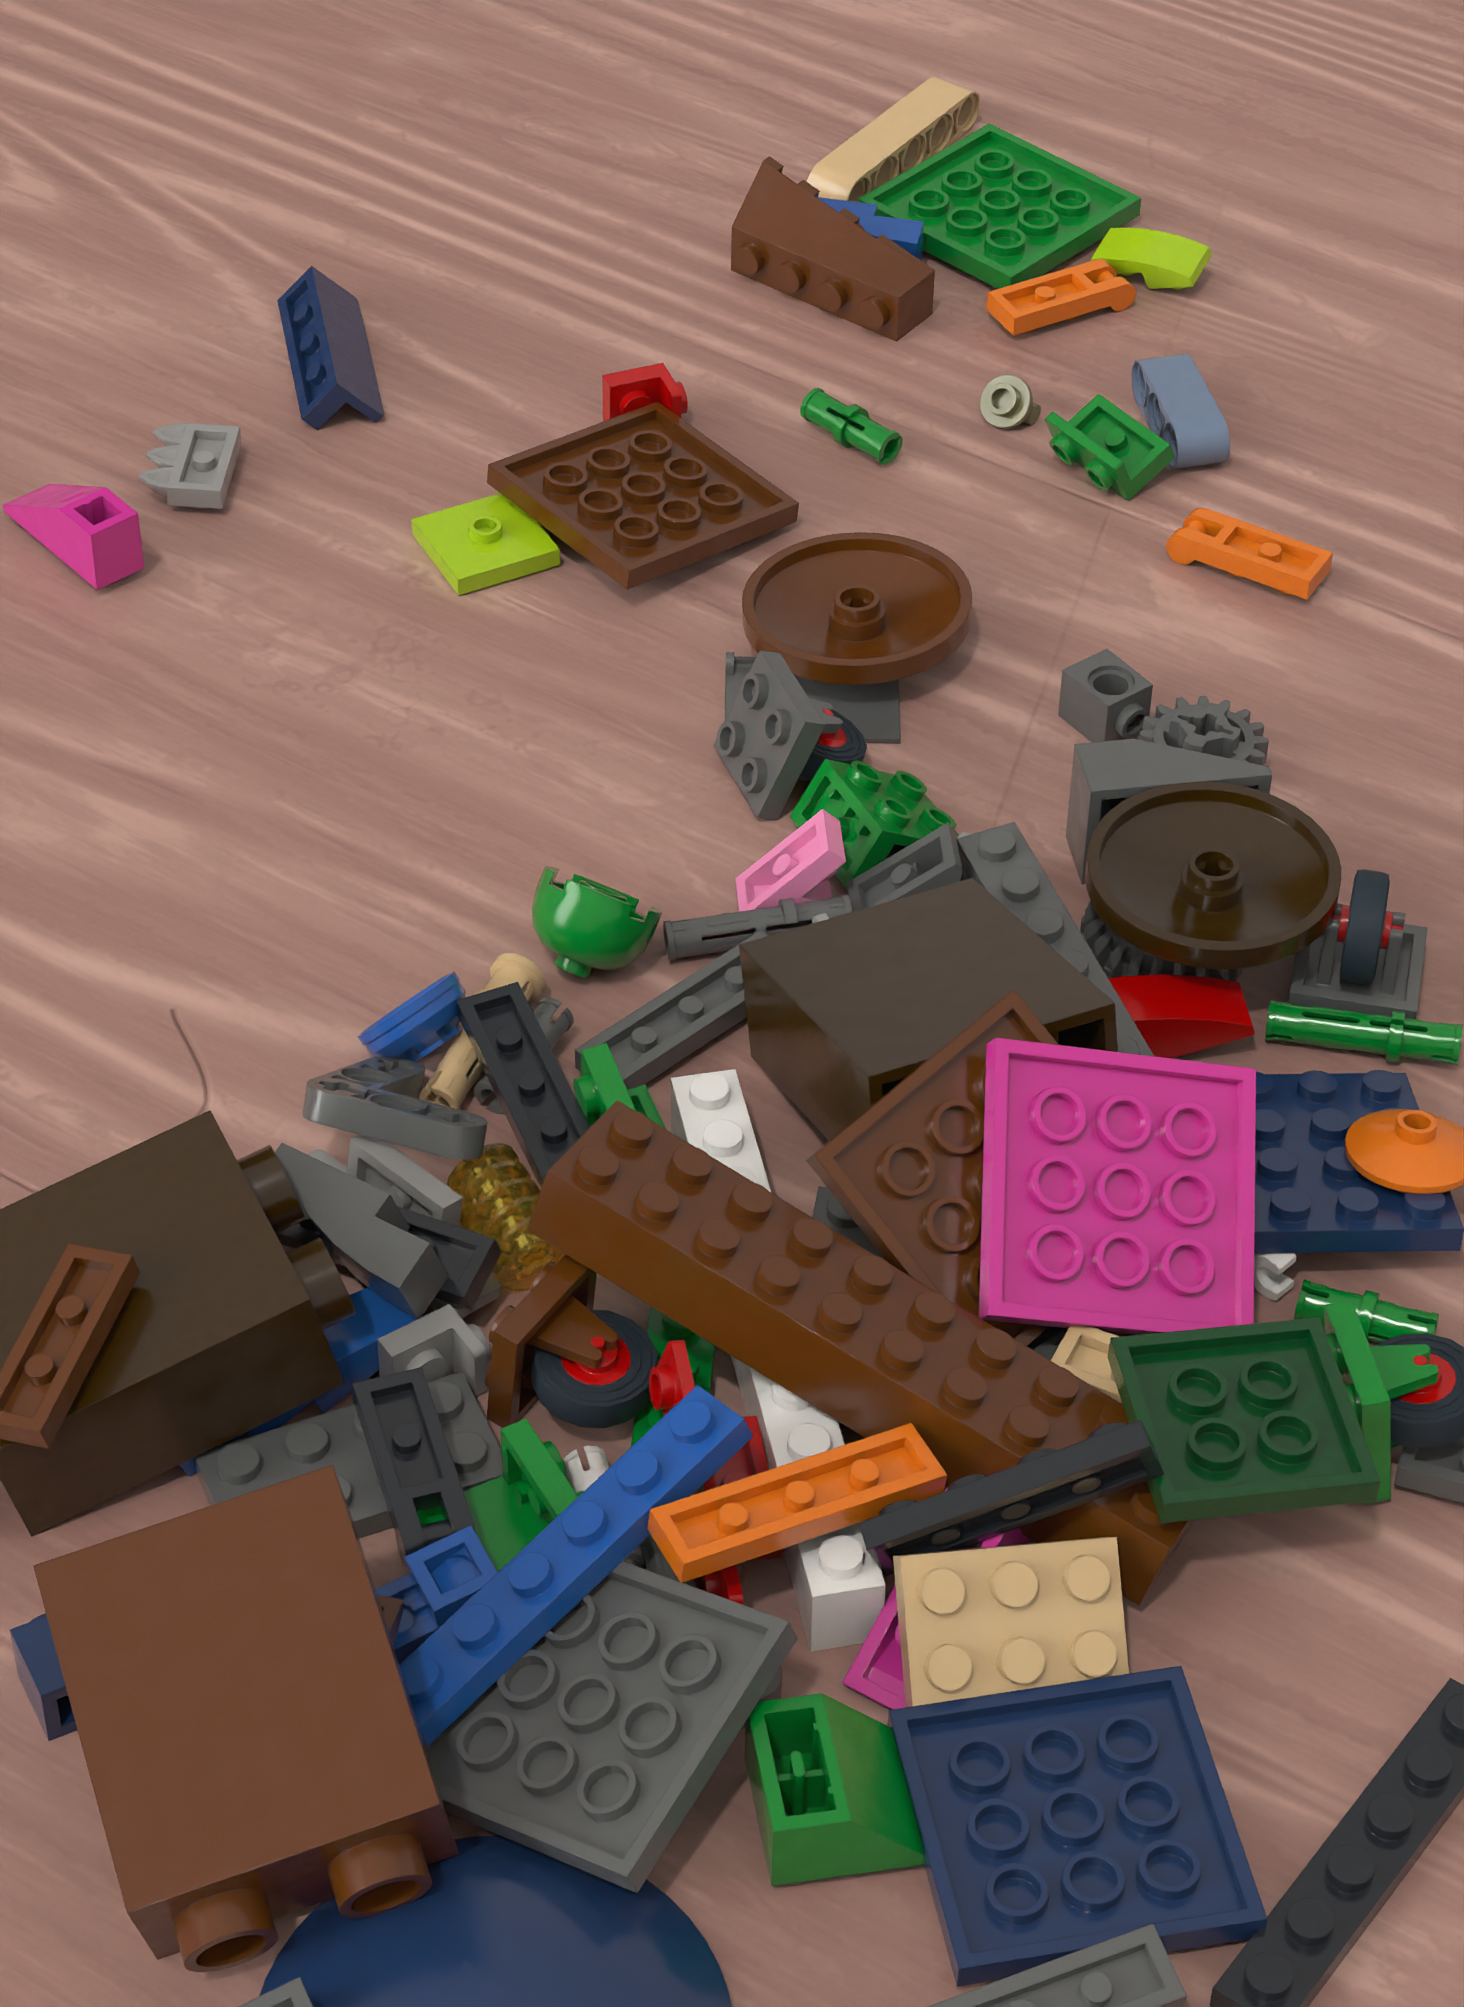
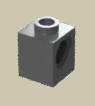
M1105 649L1062 670L1058 716L1091 742L1133 739L1142 731L1145 716H1150L1153 684L1110 650Z

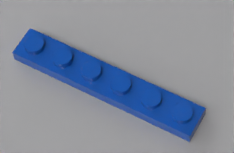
M697 1385L400 1664L425 1744L429 1746L650 1535L647 1529L650 1509L691 1496L753 1437L743 1417Z

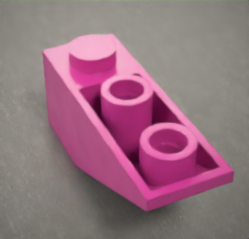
M48 484L3 504L6 514L97 590L116 583L120 579L144 568L138 513L107 487Z

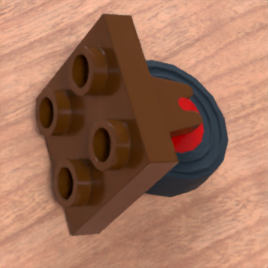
M567 1254L557 1264L553 1262L547 1263L537 1274L530 1293L516 1307L509 1305L504 1308L491 1327L489 1333V1342L492 1343L491 1366L485 1378V1385L489 1387L487 1419L502 1428L520 1421L538 1400L558 1419L579 1427L607 1428L628 1422L645 1409L650 1399L649 1376L652 1367L658 1365V1356L648 1333L630 1318L609 1310H593L597 1273Z

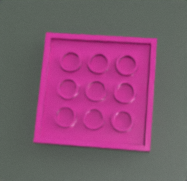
M995 1038L987 1043L979 1318L988 1321L1069 1328L1070 1326L1094 1327L1109 1333L1129 1335L1254 1324L1256 1069L1004 1038Z

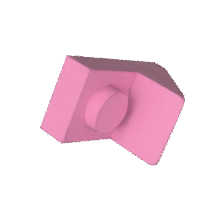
M822 809L735 878L739 912L778 906V900L793 898L794 903L832 898L831 885L828 879L846 862L840 821Z

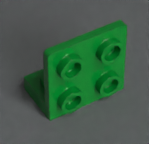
M825 759L790 815L798 828L822 809L840 821L846 862L839 867L835 875L846 889L847 882L884 861L894 844L907 847L946 823H949L954 829L956 828L955 821L947 813L936 808L925 794L927 788L917 777L905 771H897L895 774L878 771L861 761H853L851 764Z

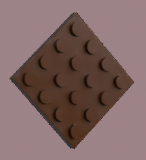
M659 402L488 464L487 483L627 590L795 523L798 517L799 502Z
M1015 989L1000 998L806 1160L889 1264L932 1290L943 1294L952 1302L979 1317L986 1044L995 1038L1058 1045ZM984 1320L995 1328L1006 1332L1025 1346L1029 1345L1048 1328V1326Z

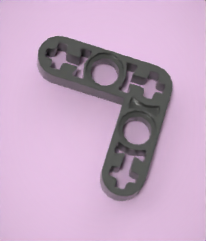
M396 1057L369 1058L310 1079L306 1085L302 1113L303 1117L307 1120L321 1125L437 1156L462 1160L476 1159L483 1155L488 1124L487 1120L479 1115L420 1100L419 1094L423 1089L425 1067L417 1062Z

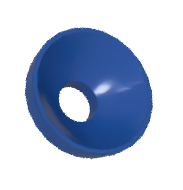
M455 971L389 1012L357 1037L362 1045L366 1046L371 1055L389 1058L396 1057L415 1062L462 1030L459 1026L457 1000L465 998L466 990L460 983V979Z

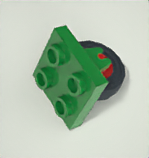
M1352 1300L1325 1304L1324 1331L1381 1481L1376 1501L1362 1502V1504L1391 1499V1448L1398 1445L1410 1448L1439 1447L1459 1440L1464 1436V1347L1451 1339L1428 1333L1402 1334L1382 1341L1376 1346H1369Z

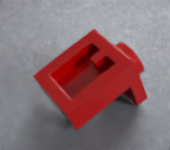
M664 363L602 375L603 421L655 402H659L680 418L681 414L687 413L688 401L684 386L680 381H674Z

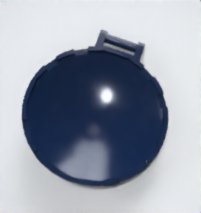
M500 1835L455 1839L459 1854L427 1865L432 1879V1886L423 1896L412 1903L372 1917L348 1918L340 1914L335 1898L321 1902L294 1930L280 1950L265 1978L259 1995L261 1996L300 1977L314 2007H732L729 1991L720 1966L707 1941L682 1909L649 1880L646 1879L638 1893H635Z

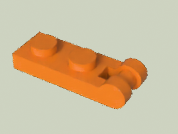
M1096 259L987 292L986 310L1014 336L1021 333H1029L1037 328L1063 320L1075 319L1079 315L1106 307H1111L1115 311H1123L1135 300L1136 289L1125 278L1117 277L1116 270L1106 260Z
M1202 507L1194 509L1184 520L1183 527L1178 528L1166 543L1168 555L1179 564L1186 565L1196 560L1225 570L1231 575L1244 577L1278 589L1284 594L1295 595L1306 600L1331 571L1333 552Z

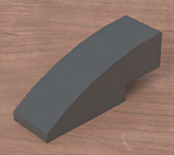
M281 1143L275 1154L288 1177L298 1201L331 1251L357 1279L383 1300L415 1319L421 1318L449 1277L448 1272L431 1244L407 1232L410 1226L389 1193Z

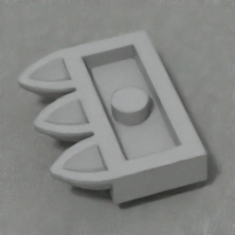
M177 423L155 429L153 435L166 446L148 451L146 457L159 468L139 474V479L153 491L167 496V503L170 506H186L193 509H222L241 448L240 426Z

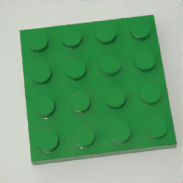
M990 123L858 198V202L877 204V216L923 221L922 251L928 252L953 265L956 269L967 272L992 285L995 289L1040 277L1105 237L1110 228H1120L1138 217L1141 207V197Z

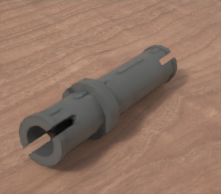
M847 894L835 898L794 903L793 898L778 900V906L722 913L673 922L670 920L663 921V935L669 961L681 957L729 951L760 930L770 936L812 924V917L826 913L830 919L853 912L851 901Z

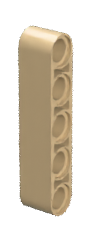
M935 76L927 79L821 159L813 167L807 182L820 191L818 197L858 202V198L944 150L967 133L974 125L979 114L981 102L978 92Z

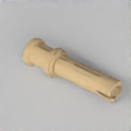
M504 953L499 955L490 967L491 979L485 989L478 990L473 995L518 982L527 1001L530 1002L537 999L543 991L545 978L542 971L531 960L515 953ZM464 1028L457 1035L432 1078L420 1092V1100L460 1109L470 1088L483 1071Z

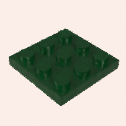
M1319 1317L1110 1338L1107 1358L1128 1424L1138 1420L1142 1421L1156 1448L1164 1471V1475L1147 1481L1160 1523L1376 1501L1381 1481Z

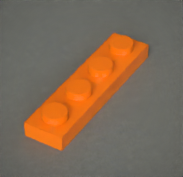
M909 1423L652 1508L649 1511L647 1529L680 1583L877 1517L884 1507L902 1500L921 1501L944 1492L947 1474L913 1424Z

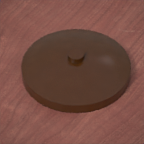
M854 532L832 534L812 538L789 546L769 557L751 574L743 590V627L748 641L757 653L760 650L780 653L796 676L824 683L844 685L883 683L903 679L928 670L948 658L959 648L968 635L972 624V590L967 576L958 564L941 551L927 544L901 536L882 533Z

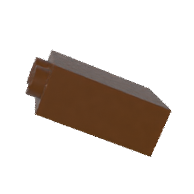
M333 1464L33 1565L128 1916L157 1960L181 1952L185 1968L193 1972L218 1971L243 1964L267 1952L276 1944L278 1933L274 1923L275 1918L332 1898L336 1899L339 1912L344 1917L366 1918L376 1916L412 1903L423 1896L432 1886V1879L427 1865L459 1854L357 1529Z

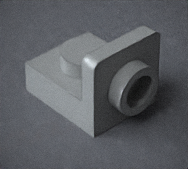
M450 1304L377 1339L379 1377L422 1367L426 1381L429 1382L443 1378L453 1372L456 1374L463 1371L475 1397L487 1391V1386L485 1385L487 1363L491 1361L492 1357L489 1344L482 1331L475 1324L467 1326Z

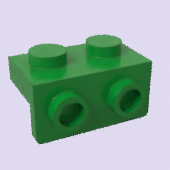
M1097 394L1068 422L1055 412H1051L1045 418V422L1053 437L1049 441V445L1054 453L1067 465L1071 466L1076 462L1082 466L1090 480L1101 490L1106 492L1111 488L1128 501L1175 458L1170 444L1100 394Z

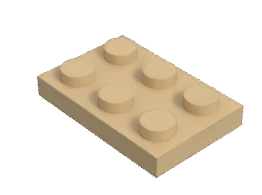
M1097 1537L893 1556L906 1707L1129 1674L1117 1537Z

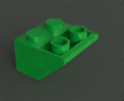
M822 1693L759 1701L745 1722L744 1759L771 1886L924 1865L925 1854L891 1727Z

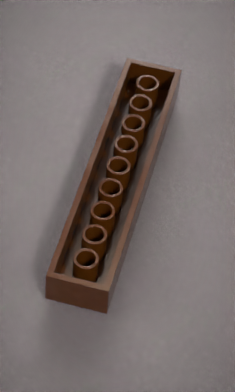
M618 1100L547 1171L527 1231L865 1438L912 1423L946 1472L945 1487L947 1488L954 1481L965 1476L974 1474L988 1476L1016 1466L1018 1461L1030 1452L1045 1448L1059 1450L1084 1441L1091 1432L1106 1424L1117 1422L1128 1424L1122 1403ZM1145 1481L1019 1527V1529L1026 1537L1036 1543L1117 1537L1122 1595L1140 1605L1195 1520L1160 1523L1148 1483Z

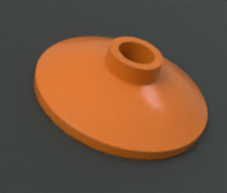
M1412 1109L1381 1110L1359 1118L1347 1131L1344 1148L1348 1161L1361 1175L1378 1185L1413 1194L1443 1193L1464 1185V1129L1444 1117Z

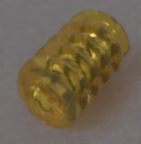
M503 1143L487 1144L484 1146L483 1155L480 1158L459 1161L449 1175L447 1185L463 1197L460 1218L462 1226L467 1230L494 1238L500 1246L502 1253L492 1273L498 1282L501 1283V1286L512 1291L531 1290V1286L540 1270L549 1262L557 1264L565 1253L527 1231L541 1190L533 1180H530L531 1175L525 1166L519 1162V1157L513 1148Z

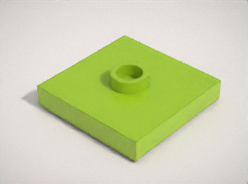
M501 493L411 519L413 537L458 596L560 565V549L542 526Z

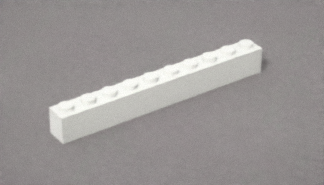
M736 1069L671 1078V1133L702 1149L711 1157L771 1192ZM731 1356L746 1415L757 1416L769 1470L845 1445L839 1423L836 1419ZM859 1523L786 1547L784 1556L810 1652L864 1643L885 1605L886 1585L881 1569L866 1550Z

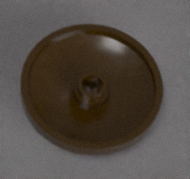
M1190 782L1163 785L1143 791L1122 801L1111 809L1101 819L1091 835L1087 850L1085 881L1090 901L1102 920L1115 933L1137 948L1162 959L1183 965L1211 969H1238L1265 965L1289 957L1309 946L1326 930L1337 909L1341 886V864L1336 848L1325 831L1310 816L1292 804L1271 794L1241 785L1220 782Z

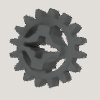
M1200 696L1196 705H1189L1182 697L1176 698L1175 709L1173 710L1162 704L1156 706L1155 717L1145 716L1142 731L1139 733V740L1263 766L1266 764L1269 738L1263 737V723H1249L1251 715L1249 710L1244 709L1233 713L1230 711V701L1224 700L1219 704L1209 703L1206 696Z

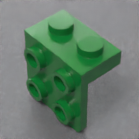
M527 1419L500 1429L502 1476L463 1491L473 1519L476 1535L497 1572L584 1492L583 1490L579 1492L574 1491L566 1479L565 1466L556 1446L551 1441L542 1443ZM440 1506L417 1512L421 1525L444 1520Z

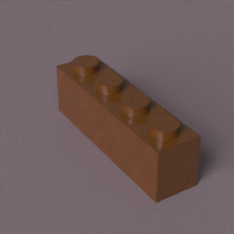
M770 156L763 160L732 225L731 271L896 342L932 315L934 269L883 234L878 238L870 235L859 223L860 218L845 208L837 212L818 199L820 192L818 189L805 180L797 184L782 174L784 166Z

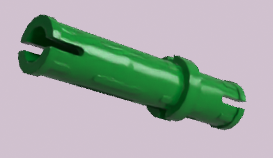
M1270 1000L1265 1040L1371 1052L1373 1054L1387 1055L1386 1061L1399 1062V1058L1404 1057L1458 1065L1463 1024L1435 1023L1405 1018V1012L1392 1011V1016L1372 1015Z

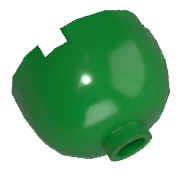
M545 866L534 895L532 919L533 927L542 944L558 954L554 962L555 966L572 974L589 978L593 968L614 971L630 965L645 951L661 917L662 912L652 906L647 916H644L635 911L639 899L577 874L573 875L572 880L567 879L565 883L555 881L559 869Z

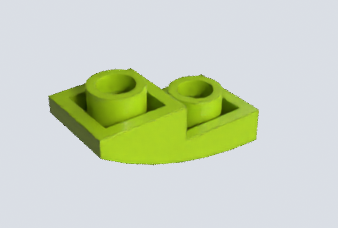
M1125 227L1110 228L1092 256L1091 261L1096 259L1106 260L1116 270V273L1122 276L1142 273L1148 289L1171 288L1180 290L1194 286L1211 258L1212 253L1209 246L1176 234Z

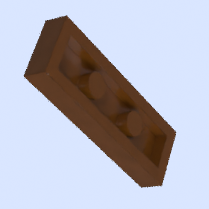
M74 1244L67 1245L0 1371V1439L50 1448L140 1274L132 1255Z

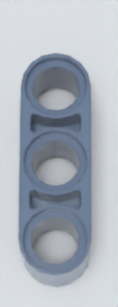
M1189 354L1135 360L1131 371L1134 398L1150 431L1170 444L1175 458L1168 464L1169 467L1177 469L1225 463L1230 452L1228 427L1192 357Z

